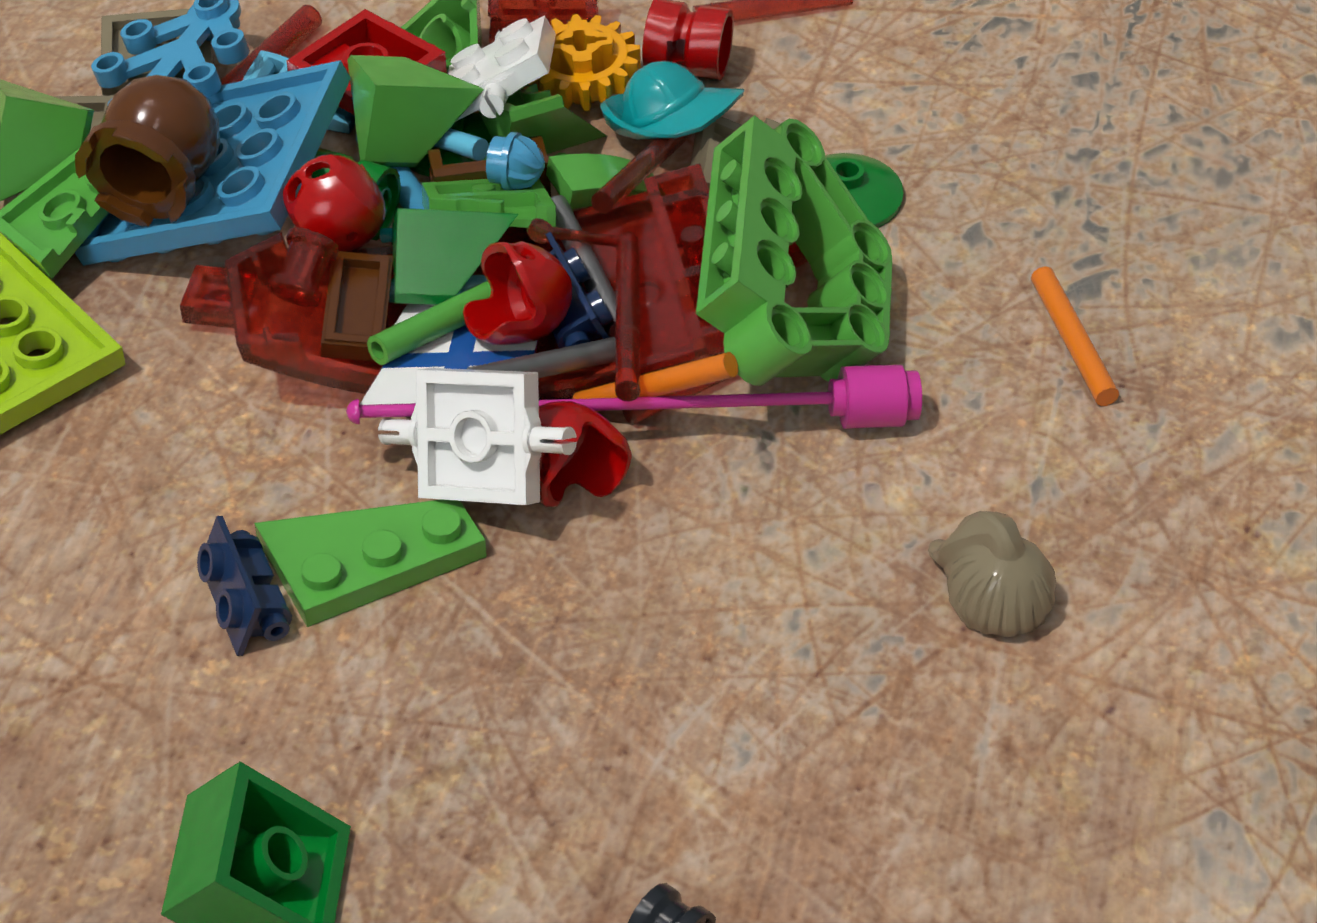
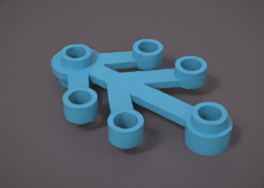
M195 0L187 14L154 27L151 21L147 19L129 22L121 29L120 35L127 52L136 56L124 60L122 54L110 52L96 58L91 68L98 85L102 88H114L123 84L127 79L150 70L152 71L146 77L153 75L175 77L184 67L183 79L189 81L207 98L213 96L221 89L222 83L215 65L205 61L199 47L205 40L211 41L218 62L225 65L238 63L248 56L250 50L243 31L238 29L240 26L239 17L242 11L239 1ZM179 37V39L156 47V45L159 43Z

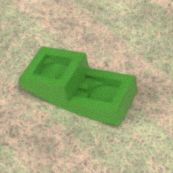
M590 153L549 156L546 176L559 195L566 197L571 209L608 203L619 219L671 210V198L651 170L636 161L617 156Z

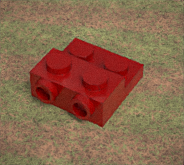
M366 9L286 60L288 71L341 60L349 74L347 59L351 55L406 57L447 74L445 51ZM349 81L339 107L354 115L351 84Z

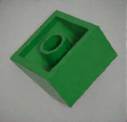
M239 761L187 795L161 915L175 923H335L351 826Z

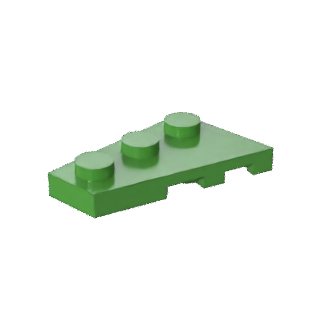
M78 150L0 210V233L50 279L54 278L108 214V211L94 201L99 192L92 186L87 176L84 175L78 178L76 174L75 155Z
M441 499L254 523L256 536L262 544L265 555L307 627L487 557L485 538L461 501Z

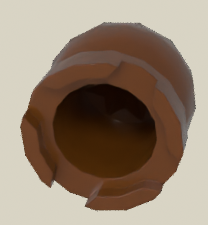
M161 75L134 79L113 96L106 108L102 123L92 128L75 155L76 174L78 178L84 175L87 176L89 182L99 192L94 201L117 218L139 226H150L153 219L170 218L172 223L178 220L195 194V182L207 172L216 158L220 145L219 119L209 99L186 79Z

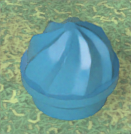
M510 132L507 137L494 136L490 142L486 158L488 181L501 184L503 190L531 187L540 178L545 168L543 153L537 147L536 142L517 132Z

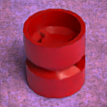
M653 0L648 11L643 35V66L658 61L674 62L686 67L696 77L721 81L727 70L734 32L733 11L726 8L700 5L695 12H691L688 4L685 2Z

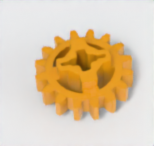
M575 14L572 15L571 21H568V24H563L556 18L552 19L551 26L556 36L549 73L529 83V85L536 83L538 92L550 90L551 96L561 95L564 107L567 109L574 102L575 104H580L584 111H590L591 103H594V101L599 100L602 103L611 97L612 94H624L628 81L641 68L640 45H635V34L632 31L621 33V23L618 21L612 22L607 26L601 25V16L595 15L590 22H587V20H581V17Z

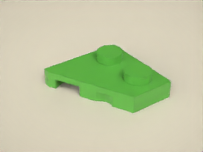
M488 179L422 182V205L424 209L518 214V216L509 227L556 229V205L539 179L531 187L516 190H503L501 184L490 183Z

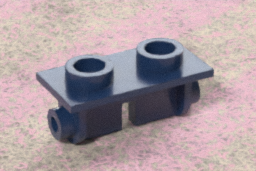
M551 232L545 234L553 248L549 253L555 256L564 266L572 284V299L568 312L557 329L552 332L557 346L563 348L592 342L601 337L603 339L611 338L605 326L615 320L597 289L587 294L583 283L592 277L574 247L564 252Z
M216 516L207 543H203L199 548L197 568L200 579L203 582H207L215 601L216 617L219 626L222 629H226L236 655L243 656L250 637L264 636L269 641H277L284 638L289 633L292 614L286 605L278 584L270 585L274 574L259 538L250 535L245 530H238L230 534L223 516Z

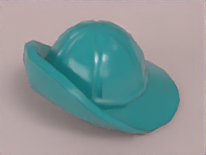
M658 61L647 64L637 70L628 81L624 94L609 97L600 104V108L606 124L620 135L636 140L678 138L700 132L711 125L743 97L744 89L705 87L704 83L686 67L674 62Z

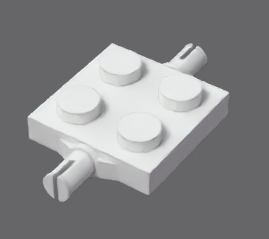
M545 15L531 23L526 18L520 19L503 28L501 32L499 30L495 35L493 43L482 49L479 44L471 45L451 59V65L447 74L484 89L458 120L478 110L488 118H496V113L500 116L509 95L549 73L556 33Z
M446 368L416 370V404L411 420L385 417L381 420L378 430L398 431L378 434L382 444L412 446L418 466V498L516 505L539 503L541 453L571 455L575 451L577 442L555 441L576 438V432L572 427L541 426L539 418L538 372Z

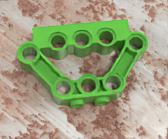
M754 115L714 148L696 314L724 333V353L731 352L735 356L738 363L737 374L744 381L754 386H763L774 377L820 376L829 382L830 379H838L842 366H864L884 352L888 347L890 337L892 252L887 239L867 219L825 157V151L820 140L806 124L797 119L789 118L775 129H772ZM794 242L811 265L813 274L818 281L817 289L809 294L807 300L808 307H791L784 302L785 289L794 283L796 278L795 266L788 254L789 246Z

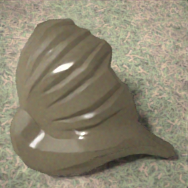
M991 511L973 513L966 516L947 540L937 539L929 545L928 552L930 557L945 571L949 602L968 629L978 630L981 634L1015 637L1018 634L1032 633L1039 625L1045 623L1046 616L1051 612L1056 599L1054 595L1056 589L1055 571L1037 545L1021 537L1016 523L1010 516Z

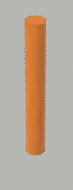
M1047 266L1038 268L1033 272L1031 281L1093 398L1099 406H1108L1114 403L1119 397V391L1053 269Z
M726 352L579 391L573 394L572 399L658 397L735 377L738 373V363L731 352Z

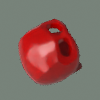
M321 155L308 161L289 178L283 190L284 204L296 229L308 243L325 253L332 254L333 251L352 252L363 247L376 236L385 221V201L378 185L362 164L359 165L354 160L342 155ZM321 168L330 169L328 173L312 178V173ZM300 183H301V188H300V190H299V192H298L297 197H295V196H296L297 187H298V186L300 185Z
M523 241L512 244L496 242L486 247L482 254L481 267L485 278L490 284L491 295L486 299L470 301L464 306V320L470 333L491 345H517L533 342L548 336L563 321L571 304L572 284L564 266L547 250Z
M559 401L539 406L541 426L572 427L577 436L571 439L555 440L577 442L575 451L571 455L541 453L540 502L545 507H557L563 499L565 489L573 483L580 485L597 497L611 494L623 481L630 467L632 453L627 439L606 418L586 405L572 401Z

